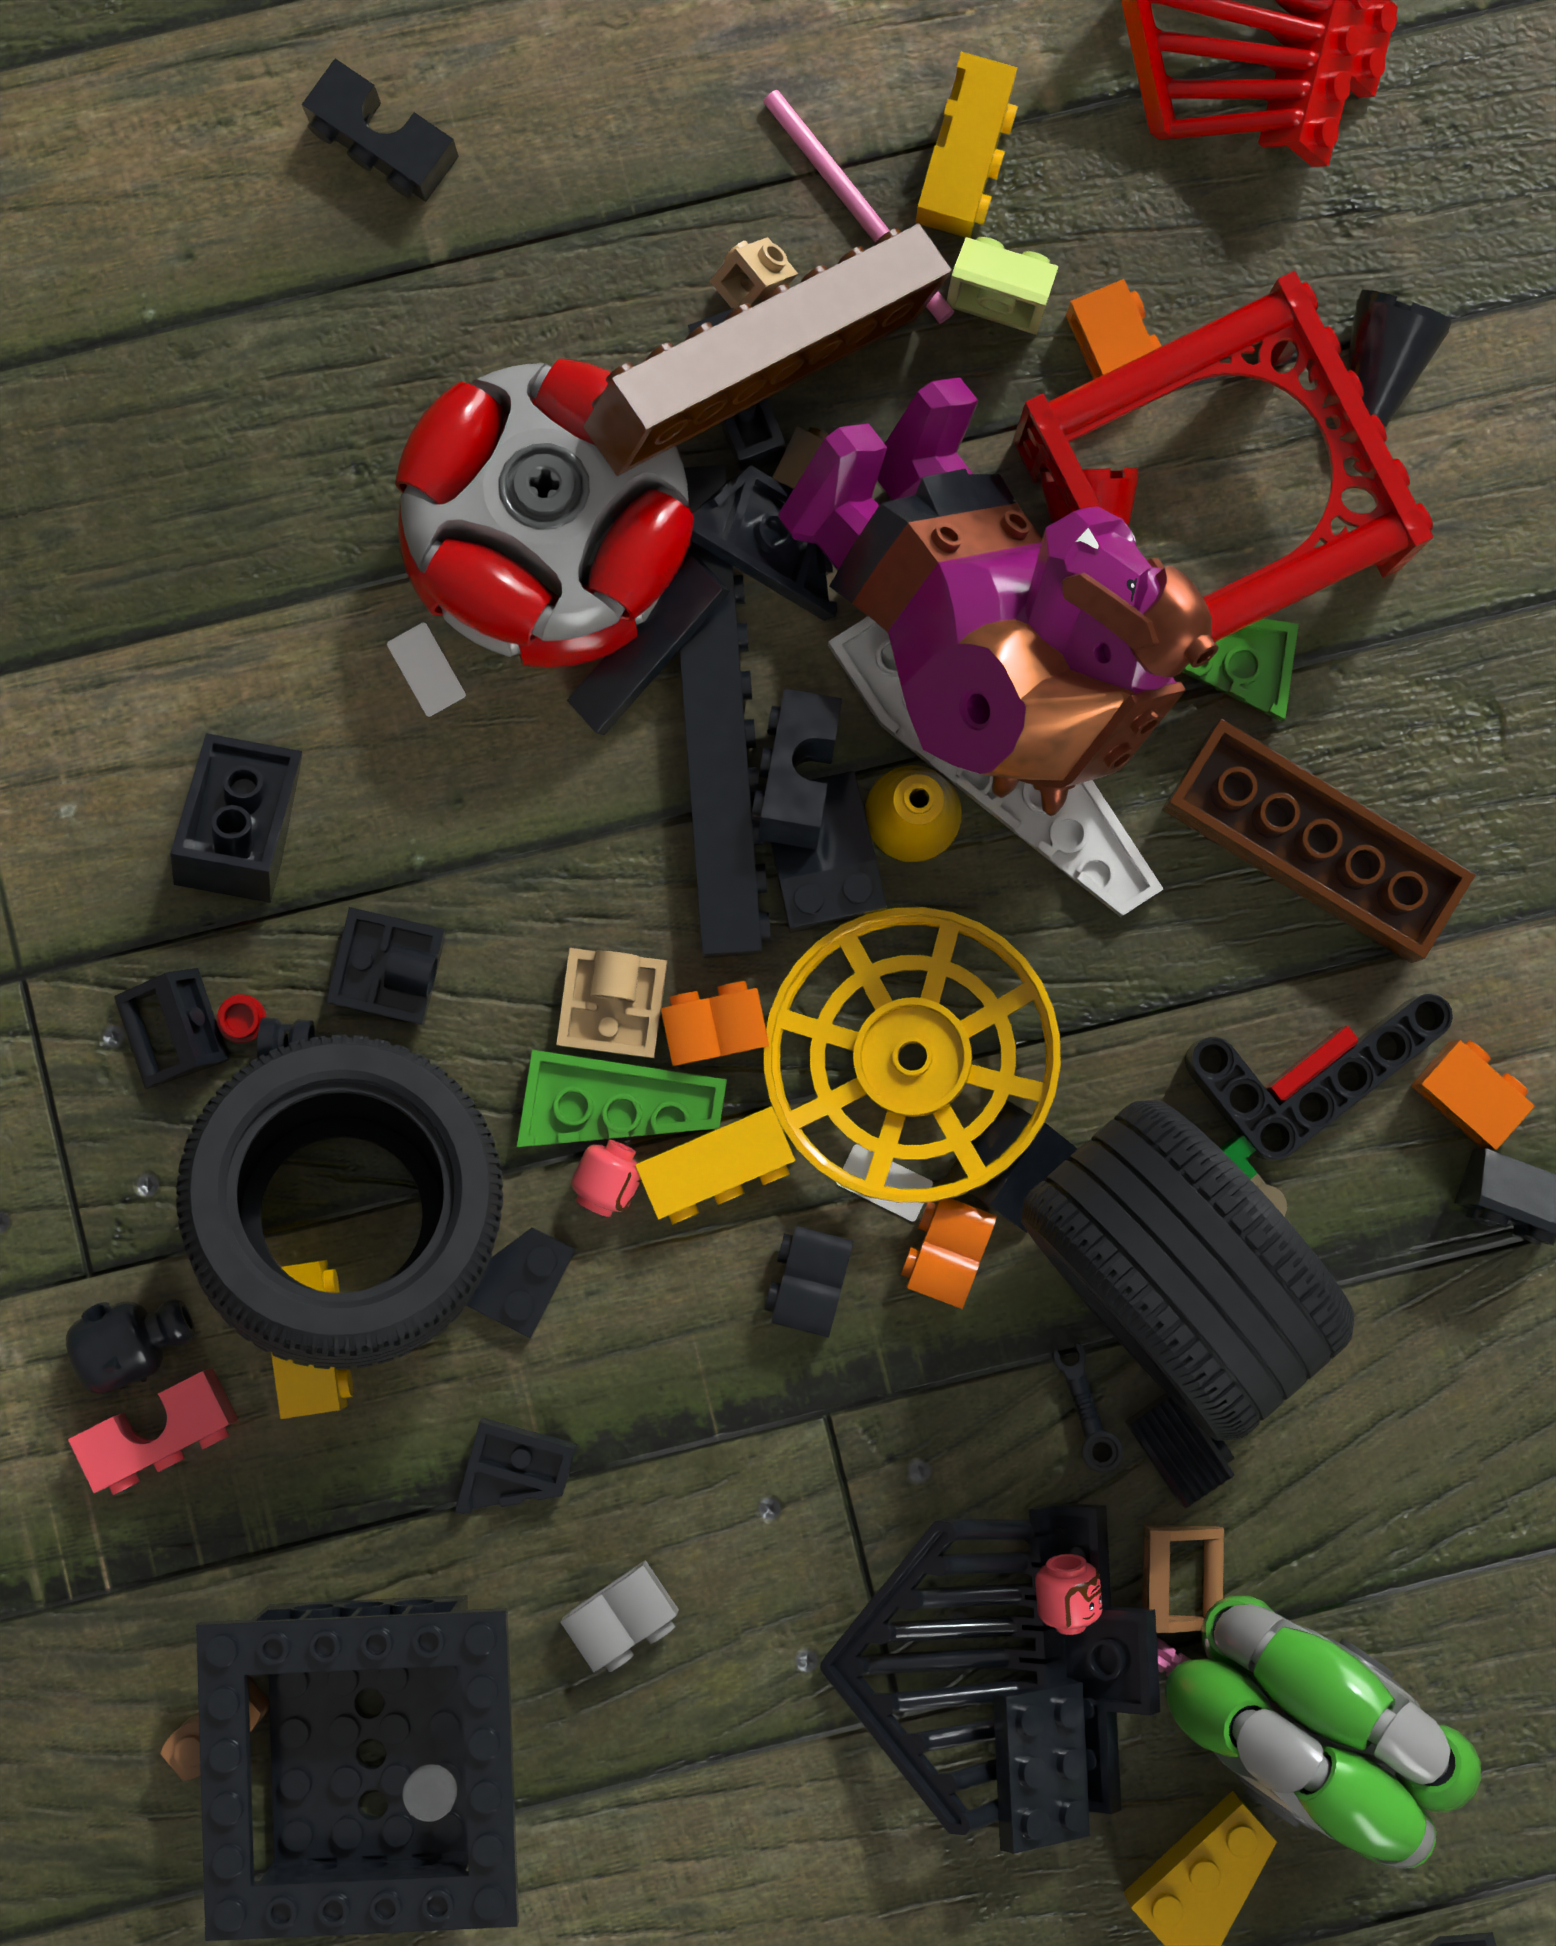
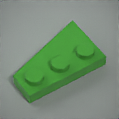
M1261 619L1215 642L1219 649L1208 662L1196 668L1192 667L1189 663L1182 672L1283 722L1286 718L1299 624Z

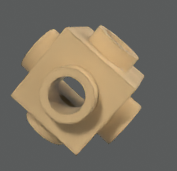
M767 237L750 244L747 241H742L734 246L725 256L724 264L712 277L710 283L732 309H736L745 303H749L753 307L763 302V299L782 284H788L789 286L798 273L787 261L784 251L779 246L773 244Z

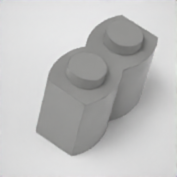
M645 1560L563 1616L560 1623L593 1672L604 1666L609 1672H612L634 1656L630 1649L633 1645L645 1638L652 1644L672 1631L675 1625L671 1620L677 1616L679 1609Z

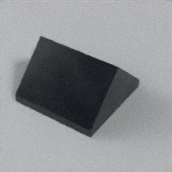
M1006 1100L1004 1107L994 1122L971 1142L985 1167L998 1159L1017 1140L1032 1116ZM1044 1123L1029 1148L1006 1171L987 1184L967 1193L1027 1233L1021 1222L1024 1199L1041 1181L1046 1182L1045 1178L1065 1160L1069 1161L1068 1158L1078 1148L1048 1124ZM958 1158L945 1176V1178L953 1183L968 1177Z

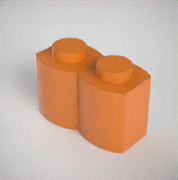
M746 981L718 986L719 996L700 1000L698 991L669 997L671 1006L661 1008L672 1066L690 1064L769 1046L758 988L748 989Z
M952 1198L939 1200L937 1204L927 1203L917 1228L926 1232L920 1250L910 1247L900 1274L909 1278L905 1288L963 1309L997 1216Z

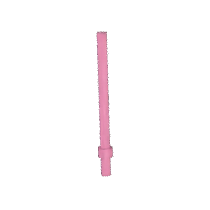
M774 90L767 95L763 103L876 243L881 236L890 231L889 228L778 90ZM939 291L936 292L926 306L939 324L946 321L954 313L952 307Z

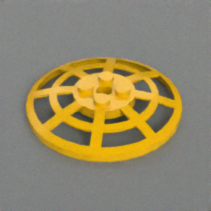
M926 907L892 908L865 914L840 925L818 940L795 963L779 988L769 1012L766 1027L769 1046L764 1047V1074L769 1098L780 1125L796 1149L821 1173L841 1186L870 1198L896 1203H930L958 1197L987 1184L1006 1171L1029 1148L1044 1125L1056 1095L1061 1068L1060 1034L1053 1005L1041 979L1026 958L1005 938L980 922L954 912ZM925 925L939 928L932 957L925 955H900L872 963L858 937L872 931L894 926ZM958 933L976 940L995 952L1015 971L1023 984L997 999L992 990L976 975L951 962ZM841 947L855 973L832 993L822 1008L818 1019L790 1011L795 995L809 974L828 955ZM901 971L927 972L920 998L910 997L892 1001L880 977ZM946 978L955 980L970 990L982 1002L984 1007L959 1020L949 1009L939 1004ZM863 987L875 1011L866 1019L859 1032L834 1025L833 1021L844 1003L857 990ZM1032 1001L1040 1015L1045 1038L1046 1068L1043 1082L1014 1075L1016 1069V1044L1012 1026L1007 1016ZM994 1024L1001 1045L1000 1072L973 1065L969 1038ZM783 1030L812 1039L810 1046V1070L818 1098L794 1110H791L785 1096L780 1071V1045ZM826 1044L854 1051L853 1062L857 1078L832 1091L825 1068ZM918 1044L926 1050L927 1060L923 1067L910 1071L900 1065L899 1053L906 1045ZM970 1084L994 1091L983 1112L969 1126L963 1128L950 1103L959 1096L965 1085ZM868 1095L878 1106L887 1110L879 1138L870 1135L858 1127L845 1115L841 1108ZM1008 1095L1036 1101L1037 1104L1033 1114L1017 1140L998 1159L985 1167L971 1142L994 1122L1004 1107ZM933 1114L946 1137L944 1140L924 1145L898 1144L906 1116L920 1117ZM828 1115L832 1122L849 1139L863 1148L874 1152L866 1179L854 1176L828 1160L809 1141L801 1128ZM954 1151L968 1176L954 1183L931 1188L900 1189L885 1186L893 1158L925 1160L944 1156Z

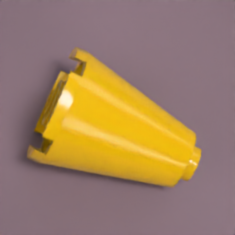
M909 765L889 771L874 784L866 800L865 815L872 840L887 856L902 862H924L941 854L954 841L960 828L962 809L956 790L943 775L927 767ZM910 801H918L922 803L925 807L916 808L910 803Z

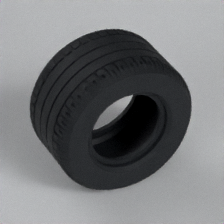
M332 1035V1038L320 1036L310 1038V1041L306 1042L303 1039L289 1043L288 1047L284 1048V1046L271 1050L267 1056L261 1055L251 1061L249 1067H242L231 1076V1081L227 1080L216 1091L217 1096L211 1097L202 1109L204 1114H200L192 1127L193 1134L188 1135L183 1149L185 1154L181 1155L178 1169L180 1175L177 1177L176 1194L178 1195L176 1198L177 1216L179 1217L180 1234L198 1283L204 1294L207 1295L211 1305L217 1313L221 1314V1318L231 1328L236 1329L239 1335L248 1342H254V1346L265 1352L270 1351L273 1356L285 1361L290 1359L295 1364L307 1367L309 1364L314 1365V1368L330 1369V1367H335L336 1370L351 1369V1366H357V1369L370 1367L372 1363L377 1362L379 1365L392 1361L393 1357L398 1356L400 1358L413 1352V1348H420L431 1341V1337L438 1336L448 1327L450 1322H453L459 1316L464 1306H467L474 1296L488 1268L502 1215L503 1180L502 1171L499 1169L501 1165L497 1149L494 1148L495 1142L490 1129L486 1128L487 1123L480 1110H475L476 1104L468 1093H462L463 1088L452 1077H447V1072L436 1064L431 1065L430 1060L418 1053L412 1054L410 1049L400 1045L392 1046L391 1042L376 1038L373 1041L369 1040V1037L354 1035L353 1038H348L347 1035ZM356 1138L374 1143L386 1149L407 1168L414 1179L420 1195L422 1226L416 1246L407 1261L396 1273L382 1283L369 1289L349 1293L318 1291L303 1285L289 1276L273 1258L263 1235L261 1224L262 1203L273 1175L295 1152L314 1142L325 1139Z
M1135 1101L1126 1106L1114 1117V1120H1110L1092 1136L1091 1140L1085 1142L1068 1158L1069 1161L1065 1160L1045 1178L1046 1182L1041 1181L1024 1199L1021 1222L1048 1260L1151 1378L1198 1426L1217 1441L1239 1440L1247 1436L1260 1424L1259 1420L1264 1421L1283 1404V1399L1287 1400L1307 1382V1379H1311L1330 1362V1358L1333 1359L1352 1339L1355 1318L1353 1308L1338 1283L1314 1251L1264 1193L1213 1141L1181 1113L1162 1101Z

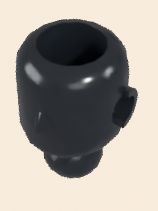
M169 1299L160 1304L157 1311L150 1314L135 1302L125 1301L112 1306L107 1302H101L88 1308L82 1314V1318L74 1322L69 1328L66 1335V1348L71 1365L81 1384L90 1392L105 1394L117 1389H123L125 1386L139 1380L146 1382L147 1377L155 1373L161 1365L163 1359L162 1347L169 1344L180 1346L188 1343L195 1335V1327L186 1305L181 1300Z

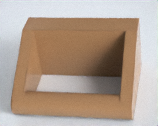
M1144 1525L1142 1608L1155 1609L1157 1633L1201 1631V1625L1207 1611L1217 1601L1223 1599V1527ZM1204 1540L1203 1616L1169 1615L1170 1541Z

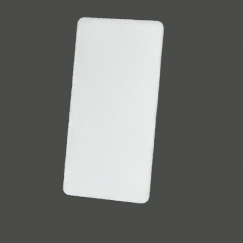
M423 622L388 641L387 646L426 716L430 717L465 698L466 694L426 623Z
M858 1144L854 1145L843 1169L865 1180L874 1152ZM893 1161L885 1186L900 1189L931 1188L933 1185L931 1180ZM847 1189L912 1222L916 1220L924 1204L885 1201L870 1198Z

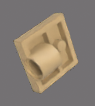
M569 948L556 1045L655 1059L667 960L644 958L613 951Z

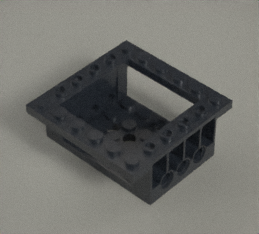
M468 1595L269 1604L251 1620L199 1622L196 1625L205 1941L518 1927L519 1902L508 1608L468 1610ZM268 1674L274 1862L260 1881H254L248 1675ZM371 1688L380 1692L384 1699L383 1710L375 1715H368L361 1711L357 1703L360 1691ZM367 1739H375L381 1742L386 1751L385 1761L378 1765L365 1763L359 1755L360 1743ZM368 1790L380 1791L387 1799V1811L378 1816L367 1814L361 1806V1795Z

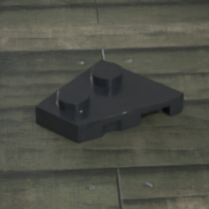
M534 1227L530 1228L491 1257L485 1275L467 1306L532 1338L577 1249Z
M482 1417L477 1428L455 1512L466 1514L471 1513L476 1508L498 1504L501 1507L520 1504L525 1499L535 1498L543 1500L562 1496L577 1444Z

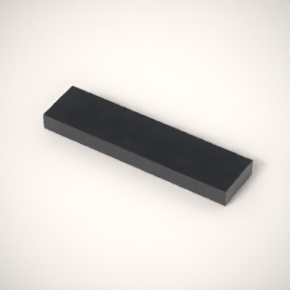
M692 556L660 595L647 619L636 625L638 637L616 652L605 656L567 699L569 704L596 734L605 735L731 591L700 558Z

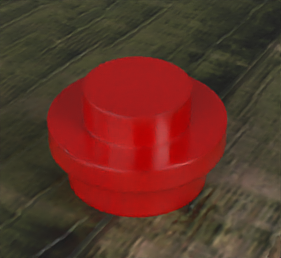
M238 994L229 997L221 1004L217 1013V1026L226 1039L235 1043H249L258 1038L261 1019L267 1017L264 1006L256 998L245 994Z

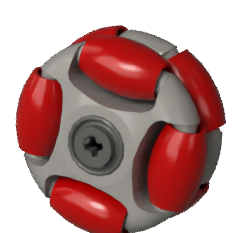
M560 358L552 367L547 363L512 366L482 376L472 381V384L458 382L430 405L412 430L401 454L395 479V485L402 493L400 495L398 517L400 551L409 580L425 607L432 615L443 616L447 623L474 643L508 657L519 654L522 665L528 667L560 668L595 661L616 652L637 638L636 625L648 618L660 595L670 585L682 565L690 546L695 520L690 511L684 466L676 446L616 476L583 428L594 409L591 405L592 402L604 392L608 385L606 378L611 371L590 363Z

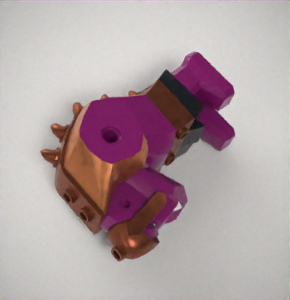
M960 377L932 381L916 393L885 443L869 423L839 427L825 437L778 514V517L793 539L817 544L836 568L837 573L829 587L869 616L888 633L907 711L922 749L953 766L978 774L993 776L992 792L1000 798L1011 793L1019 781L1032 784L1033 788L1041 793L1042 810L1047 815L1054 816L1063 807L1067 799L1068 790L1074 788L1076 784L1101 778L1121 770L1185 692L1183 684L1175 682L1173 677L1180 674L1189 663L1194 668L1208 662L1217 653L1219 647L1211 638L1212 617L1202 595L1186 575L1173 566L1164 567L1159 558L1145 559L1138 550L1135 537L1124 520L1100 507L1083 508L1070 513L1046 527L1042 539L1015 501L1001 475L973 474L957 454L977 408L978 399ZM876 483L892 501L878 505L872 499Z

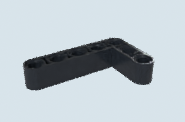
M1423 994L1405 1001L1359 1037L1358 1043L1283 1102H1276L1233 1046L1225 1039L1208 1037L1193 1043L1187 1050L1185 1067L1189 1075L1234 1132L1245 1135L1256 1151L1252 1154L1264 1160L1283 1159L1291 1155L1441 1037L1451 1026L1453 1020L1452 1008L1448 1001L1436 994ZM1420 1004L1428 1005L1435 1014V1022L1430 1030L1422 1029L1415 1020V1012ZM1382 1034L1390 1035L1397 1044L1396 1055L1390 1061L1383 1059L1377 1051L1376 1044ZM1206 1046L1215 1048L1222 1058L1221 1067L1214 1074L1204 1071L1199 1064L1200 1052ZM1344 1064L1352 1065L1359 1074L1358 1085L1352 1091L1345 1090L1338 1081L1339 1069ZM1237 1085L1245 1086L1252 1095L1251 1107L1244 1113L1236 1111L1230 1103V1093ZM1306 1094L1314 1095L1321 1105L1320 1114L1314 1121L1306 1120L1299 1110L1300 1101ZM1268 1124L1276 1125L1283 1137L1281 1146L1273 1152L1263 1147L1260 1138L1263 1128Z

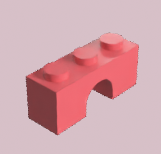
M213 1368L204 1370L158 1393L166 1410L167 1423L163 1433L157 1439H147L138 1435L132 1429L125 1413L113 1416L68 1439L93 1493L109 1487L112 1495H115L140 1482L137 1472L154 1464L157 1472H160L184 1460L185 1457L181 1450L198 1441L203 1450L229 1437L226 1427L239 1420Z

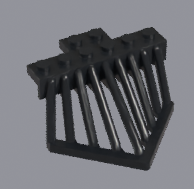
M1054 1503L1029 1509V1520L942 1519L934 1521L820 1664L821 1671L946 1831L949 1834L966 1835L999 1821L998 1798L968 1810L955 1794L956 1792L997 1780L996 1758L952 1772H938L923 1753L995 1740L994 1719L918 1733H907L892 1714L993 1703V1694L1067 1680L1083 1682L1089 1812L1113 1814L1122 1810L1117 1713L1151 1716L1161 1712L1155 1609L1111 1606L1106 1505ZM957 1540H1025L1031 1544V1552L944 1554L951 1544ZM1061 1554H1074L1086 1559V1563L1091 1564L1098 1570L1100 1575L1102 1614L1096 1622L1086 1626L1083 1632L1074 1635L1061 1634L1056 1628L1046 1625L1039 1618L1037 1611L1035 1575L1046 1565L1050 1558ZM1022 1572L1032 1576V1583L916 1588L927 1574L943 1576ZM1007 1604L1034 1608V1615L889 1622L899 1608L916 1610L923 1608ZM1001 1636L1035 1638V1646L862 1655L871 1643L887 1644L902 1641ZM990 1668L1037 1671V1679L896 1693L874 1692L862 1677L872 1674Z

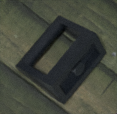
M198 968L166 972L114 996L145 1089L156 1087L229 1060ZM154 994L158 996L180 1063L162 1071L159 1070L137 1004V1000Z

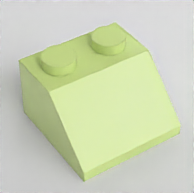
M966 237L953 269L947 302L953 309L1037 335L1058 266L1050 264V260L1047 257L1036 252L1025 251L1019 254L1006 250L1002 243L992 238L978 237L974 240Z

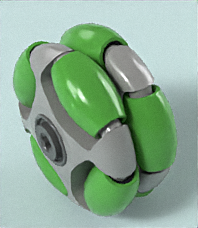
M1249 1595L1228 1596L1217 1601L1207 1611L1201 1625L1202 1645L1208 1659L1187 1660L1177 1665L1166 1681L1165 1697L1175 1722L1190 1739L1201 1747L1213 1751L1225 1766L1235 1772L1237 1778L1247 1785L1245 1792L1294 1827L1297 1828L1301 1823L1310 1830L1317 1829L1327 1837L1355 1851L1363 1858L1386 1867L1398 1869L1415 1868L1424 1863L1432 1854L1436 1844L1435 1826L1427 1810L1431 1812H1451L1464 1807L1476 1795L1481 1781V1761L1474 1746L1459 1731L1445 1725H1438L1432 1717L1420 1708L1418 1702L1405 1692L1399 1683L1392 1679L1394 1673L1343 1638L1340 1642H1337L1328 1636L1324 1637L1309 1628L1299 1626L1276 1614L1265 1602Z

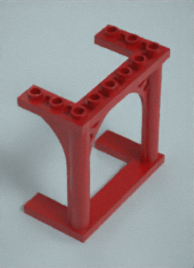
M1296 271L1278 278L1268 295L1055 399L1047 401L1043 393L1026 401L1012 441L1033 483L1041 481V473H1050L1070 513L1083 508L1102 507L1069 442L1188 384L1210 377L1243 376L1262 380L1278 387L1296 399L1307 410L1319 427L1329 453L1331 484L1325 510L1314 531L1290 554L1203 597L1212 617L1211 638L1214 642L1367 567L1376 565L1382 578H1385L1399 571L1433 538L1431 533L1433 529L1432 519L1422 503L1416 504L1407 487L1410 485V479L1405 466L1399 459L1393 460L1384 443L1387 441V435L1381 420L1375 414H1369L1362 400L1364 391L1358 376L1352 370L1347 371L1339 356L1341 346L1336 333L1330 326L1324 327L1316 312L1318 309L1316 295L1307 282L1301 283ZM1261 343L1258 352V363L1255 365L1247 363L1241 355L1253 354L1255 349L1252 346ZM1295 350H1297L1296 364L1289 372L1278 373L1274 370V366L1290 359ZM1228 358L1230 360V363H1220ZM1305 368L1309 372V383L1312 384L1314 382L1316 386L1313 390L1304 389L1299 382L1298 377ZM1332 417L1337 429L1328 428L1326 419ZM1349 458L1354 459L1353 467L1362 476H1349L1344 469V461ZM1350 488L1367 491L1375 500L1376 507L1374 511L1360 514L1349 510L1341 500L1342 492ZM1338 517L1343 523L1356 527V529L1348 532L1345 526L1339 534L1334 535L1331 529V522ZM1319 540L1324 543V545L1315 548Z

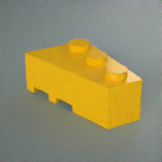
M960 52L955 82L950 99H947L945 106V116L930 160L917 207L915 223L971 238L975 223L984 225L992 196L983 194L987 179L997 180L1005 151L997 149L1001 133L1011 134L1018 106L1010 104L1018 67Z
M1232 1791L1123 1893L1132 1910L1165 1946H1221L1277 1841L1247 1805Z

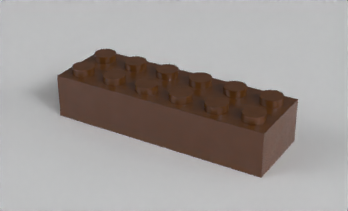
M1220 719L1212 727L1162 808L1164 812L1410 963L1426 958L1476 874L1223 719Z

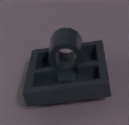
M349 907L326 1003L424 1025L447 930Z

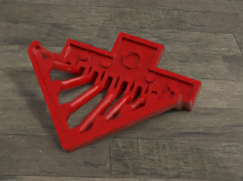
M1121 0L1150 134L1158 140L1261 132L1258 141L1261 147L1288 146L1311 167L1329 166L1333 147L1338 140V127L1345 100L1348 98L1350 90L1358 98L1376 96L1380 77L1385 70V57L1391 33L1397 22L1398 6L1392 0H1274L1288 13L1285 14L1232 0ZM1151 4H1160L1266 30L1283 46L1162 31L1155 25ZM1161 52L1261 64L1276 72L1275 79H1173L1166 75ZM1171 99H1263L1268 102L1266 111L1176 119Z

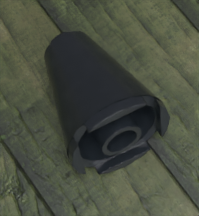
M1361 290L1356 301L1347 371L1352 370L1358 376L1364 391L1362 400L1369 414H1375L1381 420L1383 426L1387 427L1449 333L1451 319L1438 311L1415 302L1409 305L1396 301L1397 296L1374 290Z

